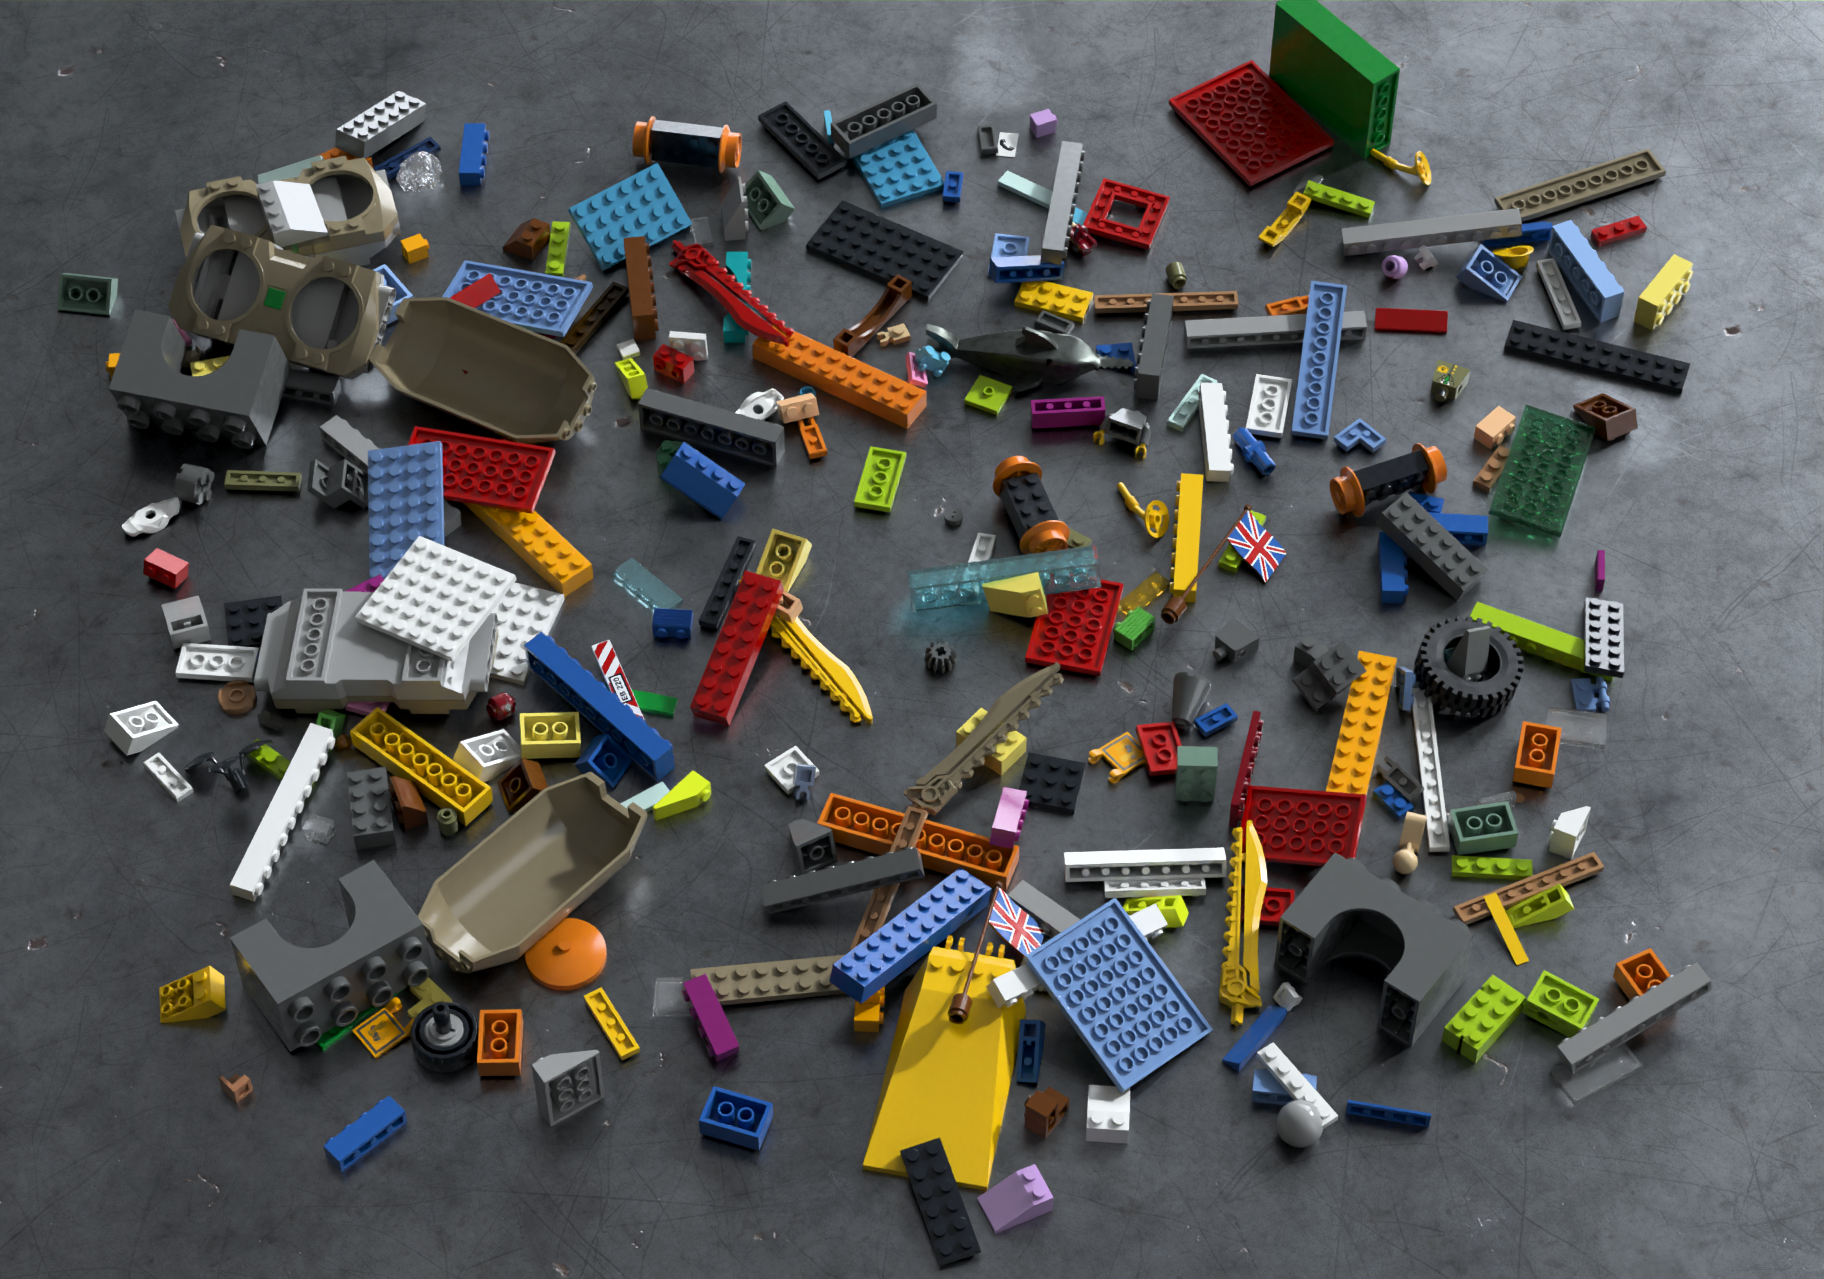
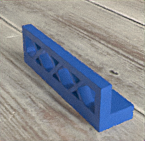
M1547 221L1522 224V236L1481 240L1480 242L1487 248L1550 240L1553 225L1552 223H1547Z

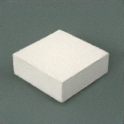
M634 339L617 344V350L623 360L640 356V350Z

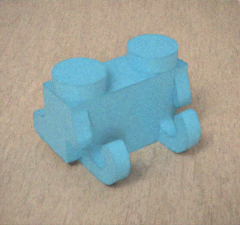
M923 346L922 349L917 348L915 351L918 370L922 372L925 369L933 372L934 377L939 378L942 374L941 370L944 371L949 364V354L946 352L939 353L931 346Z

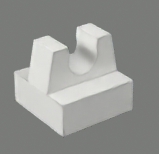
M1425 245L1419 248L1420 252L1414 257L1418 263L1423 260L1420 264L1423 270L1431 266L1435 268L1439 264Z
M1289 982L1282 983L1273 996L1280 1007L1287 1009V1011H1291L1303 999Z

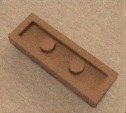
M1499 445L1473 480V485L1489 493L1514 460L1516 452Z

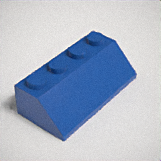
M685 442L676 451L660 476L666 483L721 520L745 486L744 482Z

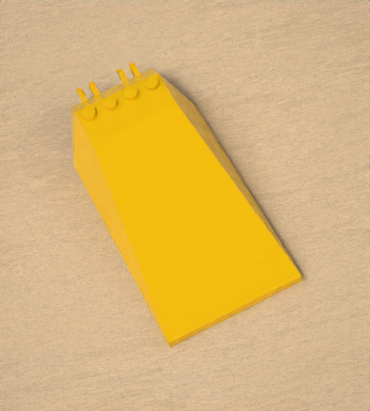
M948 935L945 948H932L905 990L863 1161V1169L908 1177L900 1150L940 1137L957 1186L987 1191L1018 1054L1020 1019L1025 1020L1026 1008L1022 997L1017 999V1002L1010 1007L1004 1005L998 1008L986 986L993 979L1016 969L1014 960L1004 958L1005 945L1001 944L998 950V957L991 956L993 943L988 942L986 954H979L967 991V995L973 1001L968 1019L963 1024L952 1023L948 1016L951 1000L955 994L963 993L975 953L963 951L965 938L962 937L958 942V950H952L953 937Z

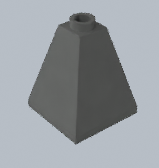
M805 819L794 820L788 824L801 875L838 861L833 833L830 828Z

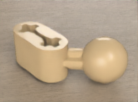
M1407 811L1399 848L1402 850L1396 852L1393 857V867L1401 874L1414 872L1418 865L1417 856L1414 852L1419 853L1427 816Z

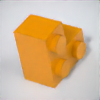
M885 986L862 1004L855 1000L854 1031L879 1032V1024L884 1022V1012H880V1008L885 1006Z

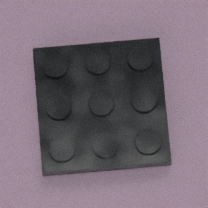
M281 595L224 603L228 646L261 648L267 615L283 606Z
M1029 752L1019 790L1027 791L1026 799L1029 800L1028 806L1074 814L1086 770V763Z

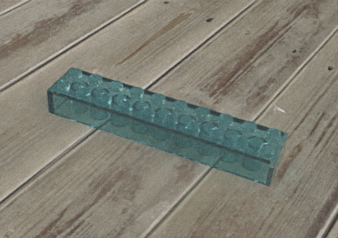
M1096 545L907 571L912 612L987 603L982 587L983 583L1036 572L1039 573L1045 595L1101 587ZM978 585V593H975V586Z

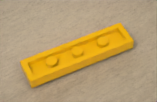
M602 987L584 995L585 1003L620 1059L623 1061L639 1053L640 1047Z

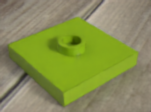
M979 375L965 397L964 404L998 415L1012 393L1013 386Z

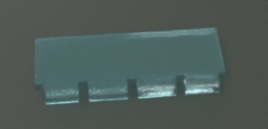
M633 558L617 567L612 575L613 578L624 584V587L641 601L649 605L653 611L654 608L674 609L683 602L679 595Z

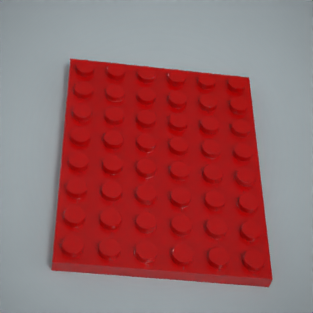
M1253 60L1169 99V105L1249 186L1334 146V140Z

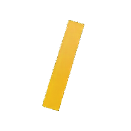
M1497 893L1483 896L1516 965L1528 962L1529 959Z

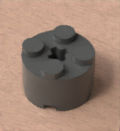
M185 463L181 467L183 469L182 473H177L174 493L178 494L179 500L200 505L205 500L208 501L211 498L212 491L210 487L214 479V472L204 467Z

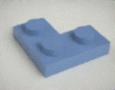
M1360 418L1335 435L1333 440L1346 452L1358 443H1361L1372 453L1386 444V438Z
M1397 666L1395 686L1400 688L1398 708L1410 710L1411 705L1414 703L1412 686H1415L1416 677L1413 675V671Z

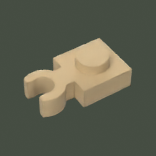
M904 323L887 328V332L877 333V340H880L881 347L887 346L889 342L897 345L911 340Z

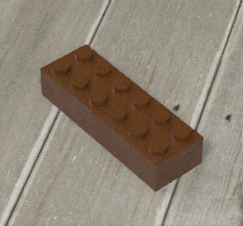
M645 236L623 238L634 341L656 339L655 331H659L658 320L654 321V319H658L657 308L653 307L656 306L655 294H652L655 293L654 282L650 281L653 280L652 268H648L652 267L651 256L647 255L650 254L649 243L645 242Z

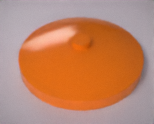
M564 918L525 952L526 966L531 976L541 985L555 990H573L589 984L601 973L607 958L605 940L598 929L586 921L575 918Z

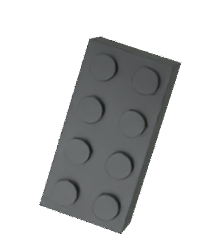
M386 767L346 772L356 850L396 844Z

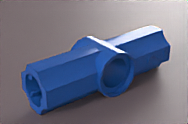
M1241 427L1237 429L1233 434V439L1242 449L1245 460L1252 462L1262 475H1270L1276 469V464L1268 456L1263 442L1260 440L1256 441L1247 428Z

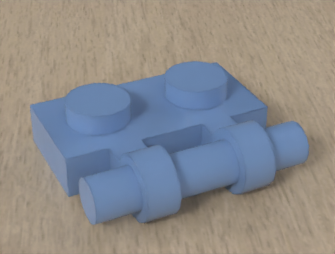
M1597 677L1596 684H1591L1590 678L1571 679L1570 687L1576 715L1595 714L1596 707H1601L1603 712L1610 710V699L1606 694L1607 684L1604 682L1603 677ZM1593 693H1598L1599 698H1594Z

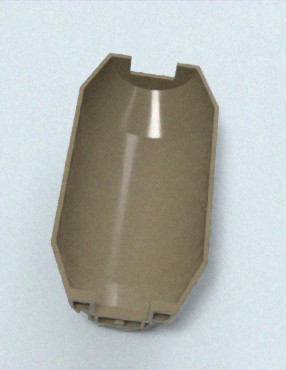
M448 297L403 298L395 312L399 323L385 347L377 344L369 357L370 362L398 393L524 444L565 441L570 439L577 431L580 432L586 416H589L592 411L591 403L597 387L593 374L567 345Z
M592 772L543 789L433 883L418 918L423 923L426 940L435 950L436 957L440 961L445 960L453 971L471 973L516 961L627 865L647 820V812L634 802L626 808L610 797L606 792L605 781Z

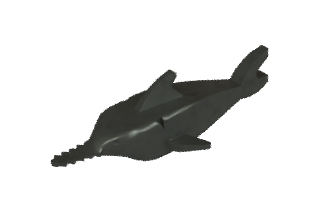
M927 324L926 335L932 338L927 339L926 346L933 347L939 353L946 352L950 358H958L998 374L1019 379V382L1014 387V391L1017 393L1037 387L1040 383L1061 384L1093 370H1106L1108 368L1110 370L1114 368L1117 370L1122 368L1128 370L1134 366V363L1128 358L1123 360L1122 358H1109L1107 355L1101 357L1081 338L1068 334H1054L1048 331L1022 327V330L998 332L958 340L952 333L943 328Z

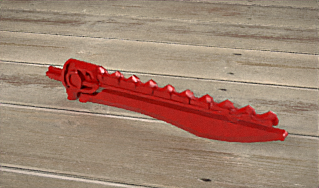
M673 241L671 248L678 255L673 261L669 262L670 267L679 269L681 274L686 275L712 294L743 329L763 339L783 344L785 347L789 346L787 338L793 335V328H784V320H776V313L767 312L769 310L767 305H759L761 303L760 299L751 297V290H743V283L734 282L736 280L734 275H726L728 273L727 269L718 267L719 261L698 243L685 247L680 241Z

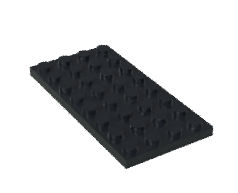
M843 200L806 244V249L887 284L898 274L912 282V295L926 301L931 299L964 257V251Z

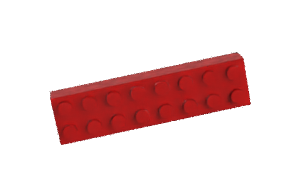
M745 570L690 705L694 716L730 726L784 592L780 580Z

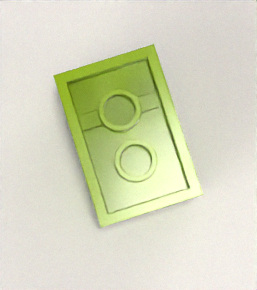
M1544 970L1528 996L1522 1013L1571 1038L1580 1029L1586 1027L1595 1012L1599 998Z

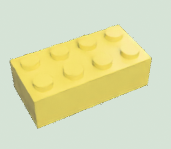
M1674 254L1639 296L1634 322L1652 331L1657 325L1660 326L1664 316L1670 314L1673 305L1678 304L1682 294L1687 293L1689 290V280L1693 275V271H1691L1693 263Z

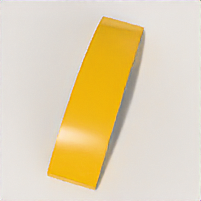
M1296 191L1287 202V208L1271 227L1267 226L1259 235L1258 240L1272 247L1279 244L1300 221L1311 202V198Z

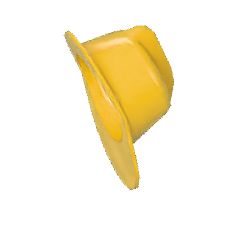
M1523 245L1495 249L1492 253L1503 257L1504 262L1512 269H1519L1528 265L1530 254L1534 251V248Z

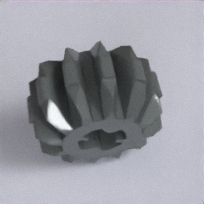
M940 641L937 644L931 643L930 647L926 648L925 662L928 669H933L935 673L938 670L942 673L945 670L951 671L952 667L956 665L957 653L953 645L948 646L947 641L944 644H941Z

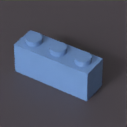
M1254 1069L1251 1102L1286 1105L1291 1101H1295L1267 1069ZM1307 1073L1302 1074L1316 1090L1317 1076Z

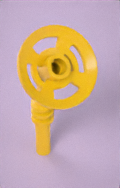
M1374 148L1370 151L1372 156L1382 161L1391 170L1395 169L1411 175H1418L1424 185L1431 183L1429 163L1423 152H1416L1415 165L1409 167L1399 164L1394 158L1387 157Z
M1122 482L1118 483L1117 488L1125 499V504L1130 511H1133L1144 521L1148 534L1154 538L1162 537L1169 526V512L1166 505L1162 501L1154 500L1148 504L1144 512L1139 507L1135 497L1130 495ZM1153 505L1158 506L1160 509L1158 511L1153 510ZM1150 528H1155L1156 533H1153Z

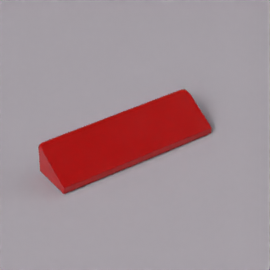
M489 273L456 293L450 299L476 308L499 294L500 290Z
M1376 308L1375 330L1447 333L1448 311Z

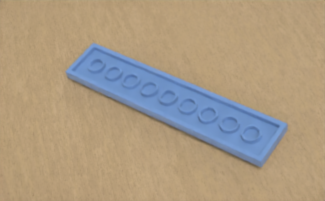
M1311 281L1291 435L1328 440L1347 285Z

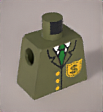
M1438 359L1431 386V392L1436 394L1435 399L1439 402H1444L1446 398L1455 400L1469 382L1470 369Z

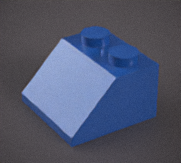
M606 733L593 737L574 766L582 774L592 772L605 781L606 787L612 789L633 759Z

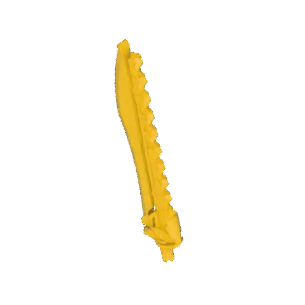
M774 614L769 626L772 629V637L781 638V647L785 649L790 648L791 657L801 660V668L811 671V679L820 680V689L830 691V699L840 702V710L850 713V721L854 723L860 722L862 720L861 714L867 723L872 724L873 716L866 695L850 668L829 652L807 630L798 617L792 624L782 617L779 619L778 615Z
M1251 820L1247 821L1246 853H1242V827L1233 829L1232 835L1237 842L1233 843L1230 847L1236 855L1229 861L1235 871L1230 872L1228 876L1234 886L1229 887L1227 890L1233 901L1228 902L1226 905L1231 916H1227L1224 922L1230 931L1225 932L1223 937L1229 946L1224 947L1222 953L1228 961L1223 962L1221 965L1219 1000L1222 1004L1232 1008L1230 1023L1235 1024L1234 1026L1243 1025L1244 1008L1262 1006L1261 998L1258 995L1260 993L1258 930L1263 899L1267 888V870L1262 846ZM1242 862H1246L1242 967L1239 964ZM1247 974L1250 979V987L1247 986Z

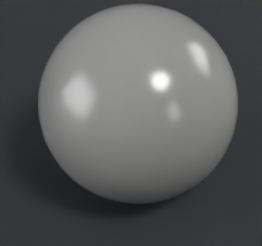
M1295 1100L1287 1103L1280 1110L1277 1116L1276 1127L1279 1136L1287 1144L1298 1148L1308 1147L1320 1138L1323 1132V1119L1314 1104L1305 1100Z

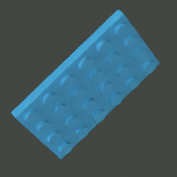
M914 130L852 158L881 209L944 190L945 182Z
M658 163L568 209L569 214L602 271L625 260L623 238L645 236V242L649 243V247L692 225L691 220Z

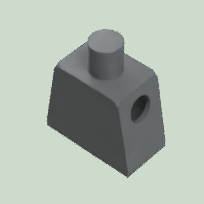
M1232 617L1215 637L1216 649L1213 651V656L1219 661L1226 656L1232 662H1237L1259 649L1260 637L1235 617Z

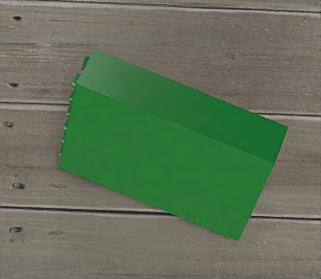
M1279 0L1275 5L1269 77L1288 96L1362 158L1366 159L1371 156L1370 151L1373 148L1380 151L1390 145L1400 68L1317 0Z

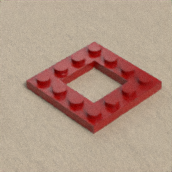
M1103 178L1083 226L1087 227L1088 233L1149 250L1169 205L1170 197ZM1114 199L1147 208L1138 228L1106 219Z

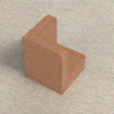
M235 1074L228 1080L222 1075L218 1078L221 1089L236 1103L253 1091L251 1080L246 1075L240 1077L238 1074Z

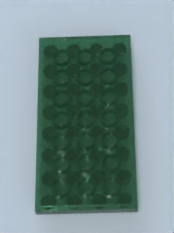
M1525 405L1488 514L1560 538L1596 427Z

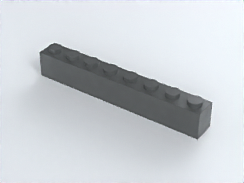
M907 847L899 852H887L882 856L866 857L864 860L846 862L844 865L837 867L829 866L820 871H808L804 875H792L779 881L771 880L766 884H762L761 888L764 907L769 914L925 876L921 854L917 847Z

